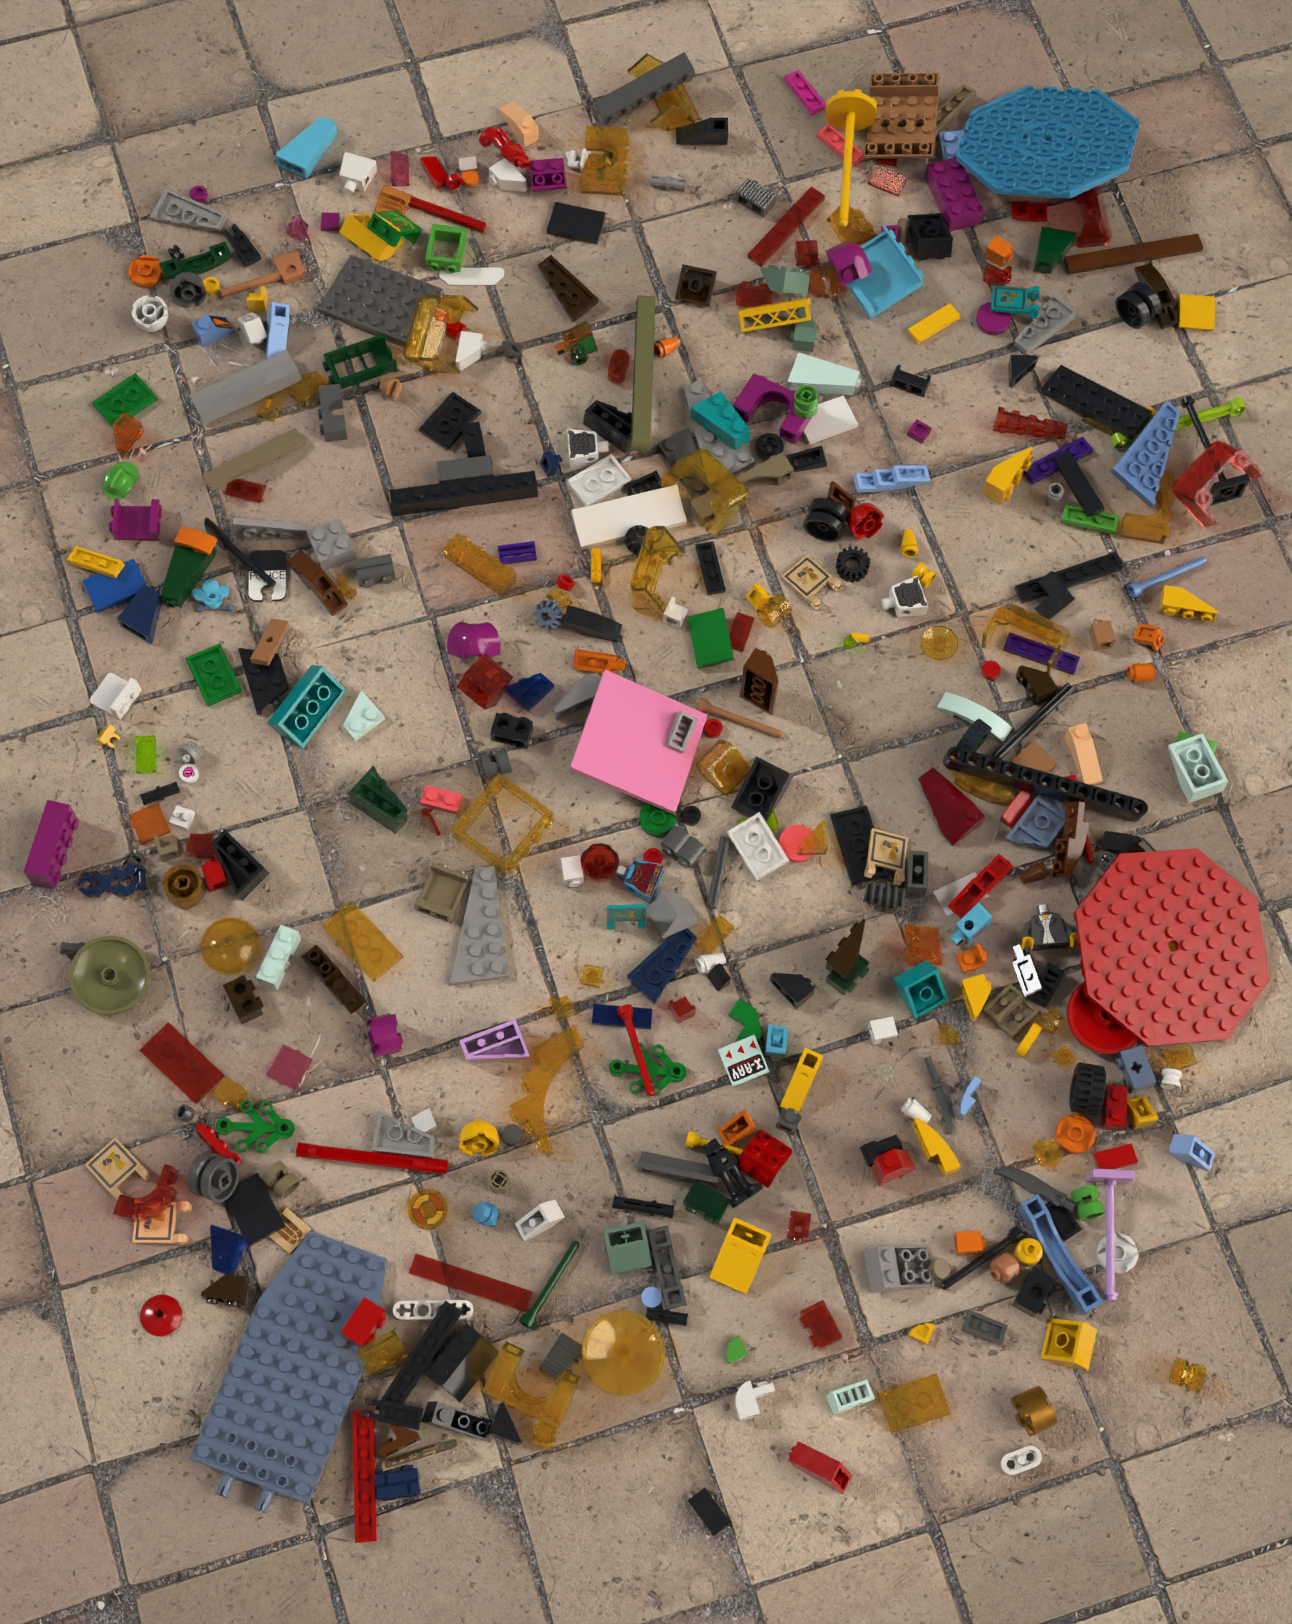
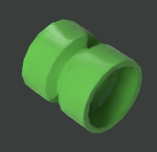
M803 385L795 391L794 411L802 419L812 418L817 413L818 393L814 387Z
M1096 1185L1081 1187L1071 1192L1074 1204L1078 1205L1076 1211L1080 1221L1092 1219L1105 1213L1102 1202L1098 1201L1100 1195ZM1091 1199L1090 1202H1087V1203H1084V1202H1083L1084 1200Z

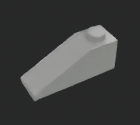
M598 672L587 674L580 679L555 708L554 716L556 720L592 705L601 680Z

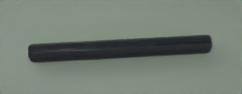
M1066 683L994 751L992 756L1003 759L1073 692V686Z

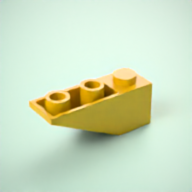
M1165 585L1161 592L1159 613L1166 616L1175 615L1185 619L1193 618L1200 619L1203 622H1214L1218 615L1216 609L1184 588Z
M807 1048L804 1049L781 1102V1108H792L800 1112L822 1063L823 1055Z

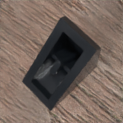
M1036 355L1010 356L1008 373L1009 386L1011 388L1036 367L1039 357Z
M504 1402L500 1403L489 1432L490 1435L516 1445L522 1444Z

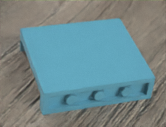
M885 225L883 226L884 232L861 246L868 257L873 271L862 279L846 284L870 320L924 285L922 271L919 268H915V262L912 257L905 254L906 250L902 243H897L892 229L888 230Z

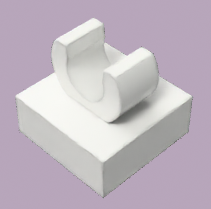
M176 805L169 824L188 831L195 812Z

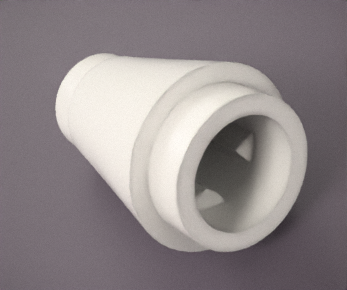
M722 952L700 955L699 958L695 959V964L700 974H707L717 964L723 965L726 963Z
M908 1098L901 1108L904 1116L913 1120L919 1118L926 1124L932 1116L915 1099Z

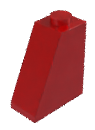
M892 1149L877 1156L871 1170L879 1186H882L916 1170V1167L906 1150Z
M799 1441L790 1450L788 1461L794 1467L843 1495L852 1475L841 1462Z

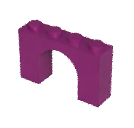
M754 373L732 405L742 420L749 422L757 408L763 403L769 401L783 403L790 412L780 426V437L794 444L797 443L812 419H802L795 414V390H789L779 383H774L767 380L764 376Z

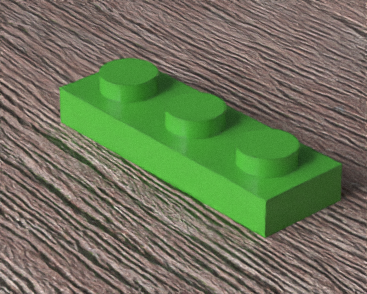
M1065 504L1061 523L1115 535L1119 515L1100 512L1087 517L1082 507Z

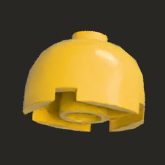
M475 1119L465 1124L460 1131L459 1149L463 1153L473 1156V1152H481L479 1156L481 1157L491 1155L498 1150V1131L490 1122L483 1119Z

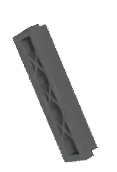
M641 1151L637 1172L717 1189L719 1176L714 1177L709 1165Z

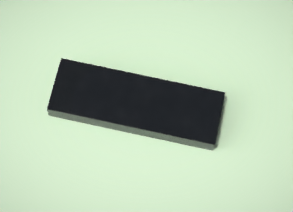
M714 542L695 544L707 596L724 593L726 589Z

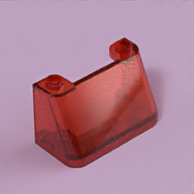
M1098 185L1074 197L1077 204L1085 203L1087 208L1083 215L1084 225L1081 235L1076 240L1078 248L1105 246L1112 237L1102 189Z

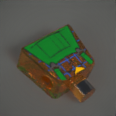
M587 320L562 333L564 342L555 345L558 356L569 352V355H571L577 349H584L586 355L598 351Z

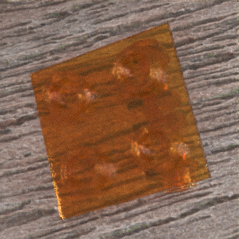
M904 924L905 930L903 934L905 937L904 945L906 946L904 950L907 951L905 961L908 963V966L916 965L915 962L922 963L926 960L934 965H942L938 928Z

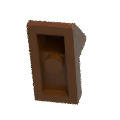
M390 1424L397 1439L393 1441L390 1438L382 1442V1447L378 1448V1451L384 1459L421 1440L420 1435L412 1430Z

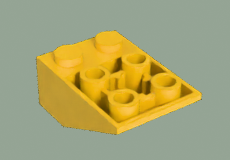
M1030 446L996 465L985 480L983 494L1001 505L1004 500L1008 501L1013 493L1014 485H1019L1023 472H1027L1032 464L1031 460L1034 456L1032 455L1033 447Z
M734 1217L709 1278L747 1295L772 1234Z

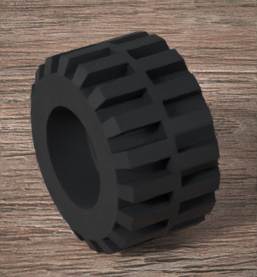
M1082 1062L1077 1064L1070 1088L1069 1106L1071 1112L1097 1116L1100 1112L1106 1088V1071L1104 1066Z

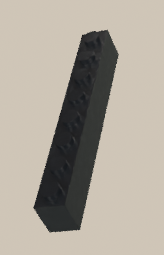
M535 471L389 490L393 516L538 497Z

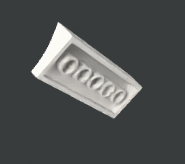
M677 485L571 510L572 521L581 550L624 540L626 532L636 525L648 527L653 533L687 524Z

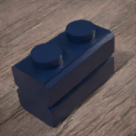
M404 1465L400 1467L401 1470L392 1471V1469L383 1471V1469H380V1473L375 1474L377 1500L383 1502L421 1496L418 1468H413V1465Z

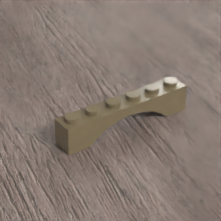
M783 453L774 454L767 461L757 463L748 471H742L737 477L724 481L722 485L716 488L709 489L702 496L694 497L690 501L689 511L700 527L715 520L724 503L737 492L757 485L778 486L793 478L794 468Z

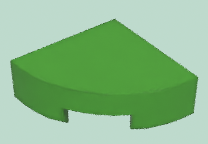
M739 1335L730 1342L727 1348L726 1358L728 1364L747 1356Z

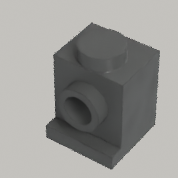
M783 1108L775 1128L794 1136L802 1116L792 1108Z

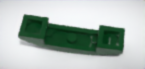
M226 241L210 246V251L178 262L176 258L159 263L165 279H173L182 272H192L199 275L222 265L232 258Z

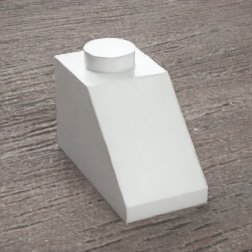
M503 158L489 168V180L492 185H496L500 190L527 191L526 178L506 159Z
M251 312L237 318L244 335L251 344H260L268 337L260 317L255 313Z
M461 331L455 361L456 371H462L481 358V353L485 352L486 348L483 334Z
M552 1200L536 1206L516 1222L515 1225L525 1242L552 1228L565 1216L557 1201Z

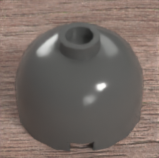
M182 272L176 275L170 284L172 301L184 308H189L188 304H196L195 307L199 306L206 297L203 280L192 272Z

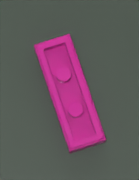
M799 70L784 77L785 83L811 116L825 110L826 104Z

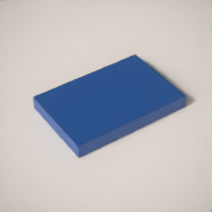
M134 559L124 562L125 566L116 579L98 573L82 580L97 613L132 599L144 584L146 585Z

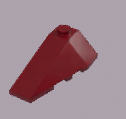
M934 767L919 777L918 780L932 808V813L937 820L939 830L952 846L983 824L984 814Z

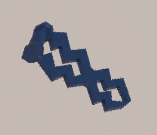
M128 863L123 872H121L114 866L107 877H104L98 871L94 877L86 872L78 883L79 886H82L88 879L94 885L98 881L101 883L98 889L93 885L90 886L89 890L80 887V890L89 898L93 894L99 898L106 889L115 896L121 891L124 897H127L136 890L147 889L146 868L135 867ZM138 873V883L136 885L132 881L127 889L120 882L115 887L111 885L116 876L124 883L128 875L133 879L135 874Z

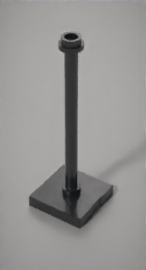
M1191 396L1184 397L1181 400V405L1187 409L1219 479V482L1213 483L1205 500L1207 506L1242 497L1250 481L1248 474L1226 479L1193 406L1195 400Z

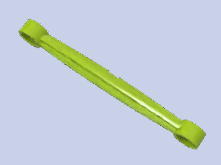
M1238 397L1230 400L1226 405L1196 413L1201 423L1226 415L1231 417L1238 416L1245 412L1247 407L1243 399ZM1189 414L1179 417L1175 431L1194 426ZM1141 428L1133 439L1118 432L1110 437L1113 447L1118 448L1134 442L1144 428Z

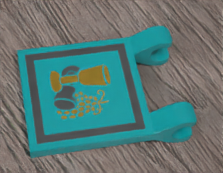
M993 285L991 311L1026 314L1032 318H1037L1039 313L1034 311H1039V306L1034 304L1027 307V296L1037 300L1039 299L1041 289L1039 286L1017 288Z
M646 904L607 905V929H615V921H638V928H646Z

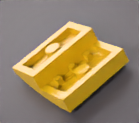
M1179 294L1177 312H1179L1178 320L1180 323L1178 328L1213 331L1215 325V297Z

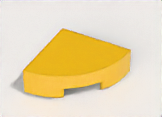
M931 1323L920 1324L910 1331L908 1337L927 1345L935 1325Z

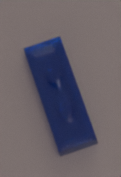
M593 1004L592 1025L626 1027L624 1021L617 1014L616 1009L620 1006ZM632 1007L634 1012L632 1014L634 1028L651 1030L652 1009Z

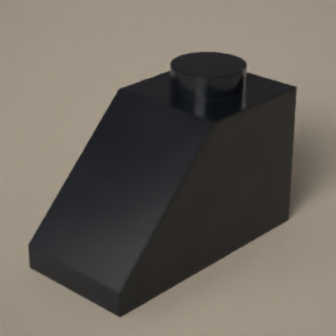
M479 421L461 425L467 458L486 456Z
M773 973L770 977V982L795 1009L800 1007L814 994L813 982L809 978H804L802 974Z

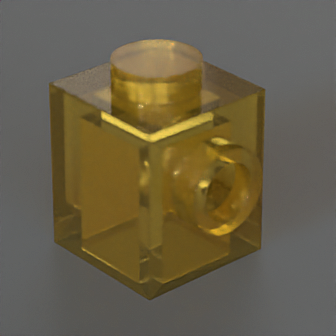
M227 1077L223 1081L220 1080L215 1087L216 1092L214 1093L219 1104L226 1108L231 1106L236 1110L239 1109L240 1103L248 1095L245 1087Z

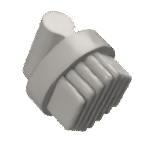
M193 741L183 744L179 748L182 756L177 758V763L190 762L195 764L203 754L199 745Z

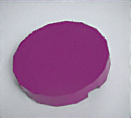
M991 302L983 304L977 311V326L986 334H1002L1010 326L1011 313L991 311Z

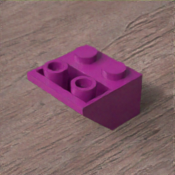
M563 158L529 161L531 163L529 176L532 192L567 189Z

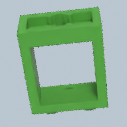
M432 224L425 256L426 269L432 271L446 270L449 273L461 272L468 239L467 228ZM435 240L459 243L456 259L432 256Z

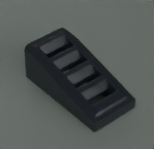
M822 446L787 455L788 461L794 468L793 472L828 466ZM809 457H812V462H809ZM801 458H805V464H802ZM794 459L798 460V466H795Z
M656 470L624 485L628 496L634 495L631 488H635L637 494L664 488V485ZM652 481H656L657 485L654 486ZM649 483L650 488L647 489L645 484ZM640 485H642V488L644 490L642 492H640V489L638 487Z
M1047 963L1040 978L1043 987L1051 990L1050 993L1047 991L1040 993L1047 997L1046 1000L1038 995L1028 999L1046 1008L1065 971L1051 963ZM1045 978V979H1047V980L1053 982L1054 985H1052V984H1050V983L1044 981L1043 979Z

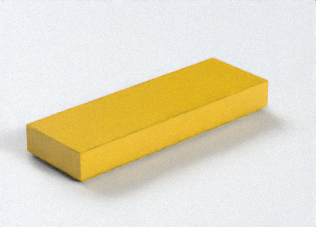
M949 303L908 328V333L917 344H920L959 320L961 315Z
M75 546L67 558L68 564L114 579L117 578L125 566L121 560Z

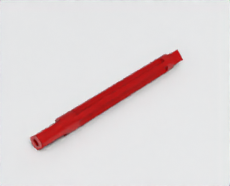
M298 1142L296 1147V1157L377 1165L437 1174H447L448 1160L335 1148Z

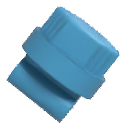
M480 1201V1203L474 1206L472 1216L475 1221L483 1226L495 1227L500 1209L496 1208L494 1204Z

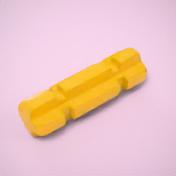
M593 548L591 550V582L599 583L601 581V549Z

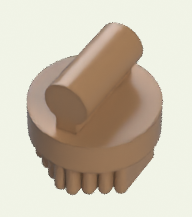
M386 377L381 380L379 388L386 397L398 399L404 384L400 383L396 378Z

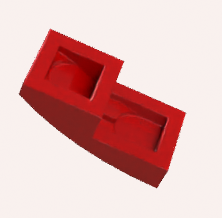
M1029 200L1012 202V219L1028 222H1047V203L1029 204Z

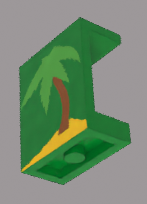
M398 210L373 212L367 225L370 231L392 247L397 246L401 236L412 244H416L422 228Z

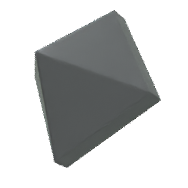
M509 341L502 342L505 357L521 358L523 356L515 343Z

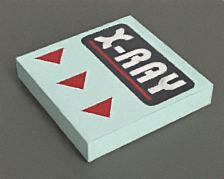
M755 1035L718 1049L733 1087L770 1072Z

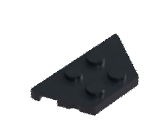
M239 648L238 651L258 715L263 712L262 710L268 704H273L280 695L287 692L289 686L279 653H275L269 666L251 663L250 658L254 650Z

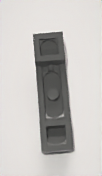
M668 1225L648 1229L650 1245L666 1310L687 1306Z

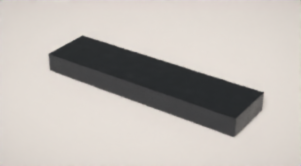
M1069 451L1054 457V464L1086 516L1090 517L1103 512L1105 507L1071 452Z

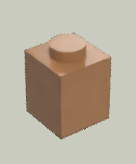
M1098 620L1091 624L1088 632L1094 651L1112 648L1116 639L1110 620Z

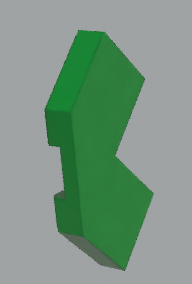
M738 999L728 1015L744 1026L735 1042L755 1035L757 1042H759L762 1038V1031L756 1008Z

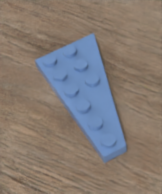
M1168 401L1163 403L1110 471L1150 508L1156 502L1155 497L1159 491L1160 479L1165 470L1169 455L1168 450L1173 441V432L1176 430L1180 411Z

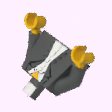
M1046 904L1036 907L1037 915L1031 916L1020 933L1021 949L1028 946V951L1064 949L1068 944V940L1071 947H1074V942H1077V936L1073 929L1064 919L1060 918L1058 913L1049 914L1048 905Z

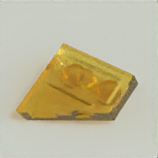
M318 371L301 375L302 381L284 390L302 406L306 407L316 398V394L319 393V386L330 385V381Z

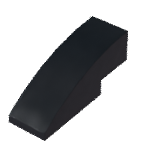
M567 605L563 621L565 629L580 631L584 636L613 642L619 641L622 624L600 614Z

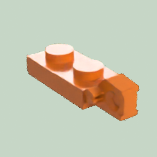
M575 649L573 669L603 673L604 670L615 673V670H625L626 660L618 659L616 655Z

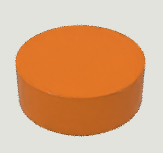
M466 170L462 173L463 185L466 187H475L479 183V175L475 170Z

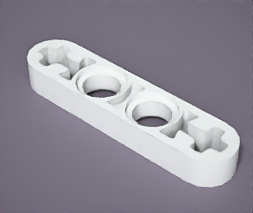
M445 1300L399 1301L393 1307V1315L399 1321H432L438 1313V1308L443 1305ZM446 1300L450 1304L456 1305L458 1309H462L463 1305L470 1309L465 1316L461 1315L458 1321L469 1320L473 1316L474 1308L471 1302L467 1300ZM411 1305H415L413 1309L414 1317H411V1312H405L404 1316H400V1313L397 1312V1310L401 1309V1306H404L406 1310H412ZM425 1305L429 1308V1313L423 1317L419 1316L417 1313L418 1308Z

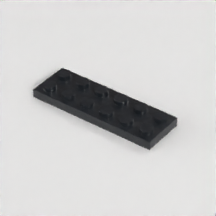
M1060 365L1041 387V393L1130 439L1135 437L1152 416L1151 410L1063 365Z

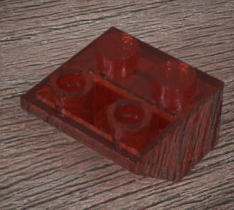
M483 654L465 672L457 688L486 710L497 705L513 676L488 655Z

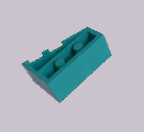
M722 391L691 407L690 419L696 420L703 425L704 429L710 430L717 435L719 440L733 450L750 442V429Z

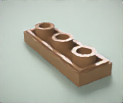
M270 620L250 658L251 663L269 666L290 626L288 621Z

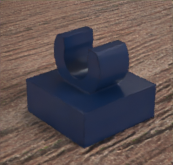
M546 451L539 464L547 477L554 476L557 468L560 467L559 462L563 460L560 455L553 456L551 451Z

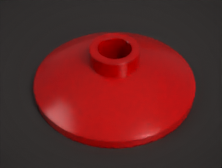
M164 1294L153 1296L147 1300L140 1313V1321L143 1328L149 1334L158 1337L173 1333L182 1320L180 1304L173 1297ZM163 1311V1316L158 1318L156 1316L157 1312Z

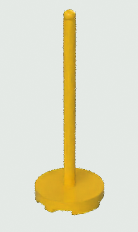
M855 89V91L839 90L838 94H835L829 100L827 99L825 107L827 121L835 128L845 131L839 225L841 227L848 225L854 131L869 127L874 123L877 116L876 100L862 93L860 89Z

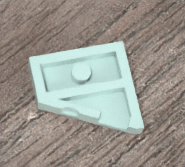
M361 691L343 728L356 742L384 721L385 716Z

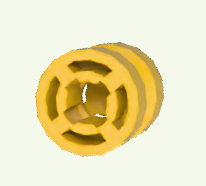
M921 562L914 569L911 577L918 576L921 585L927 588L935 579L937 573L927 569V566Z

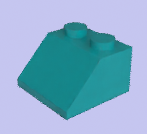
M927 960L893 978L900 997L915 1019L949 1001L938 969Z

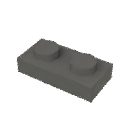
M968 1310L961 1331L1000 1346L1008 1325Z

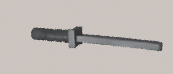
M929 1056L924 1058L933 1083L931 1088L932 1090L935 1089L947 1134L950 1135L954 1124L943 1090L944 1082H940L933 1060Z

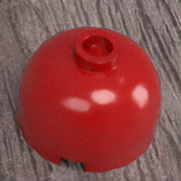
M861 503L850 511L847 526L856 539L871 538L882 527L881 521L882 518L884 519V514L871 503Z

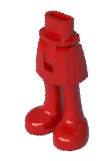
M489 127L481 133L479 143L483 147H488L491 144L498 147L501 151V156L508 162L513 163L515 167L529 168L531 166L520 144L512 143L501 127L496 129Z

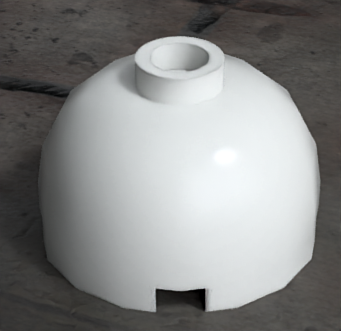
M143 296L133 304L132 317L140 329L147 332H156L167 323V305L160 297Z

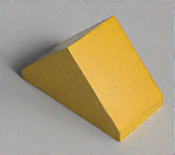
M1140 1096L1127 1099V1111L1132 1129L1153 1126L1158 1120V1115L1146 1097Z

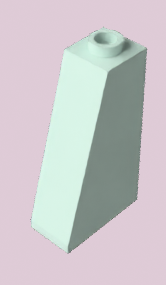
M798 353L787 381V389L796 391L800 386L810 385L820 394L853 395L854 390H858L861 379H859L860 371Z

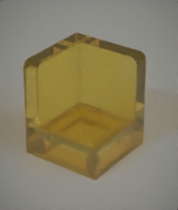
M568 995L556 1000L553 997L549 998V1005L556 1022L575 1015L574 1006L571 1005Z

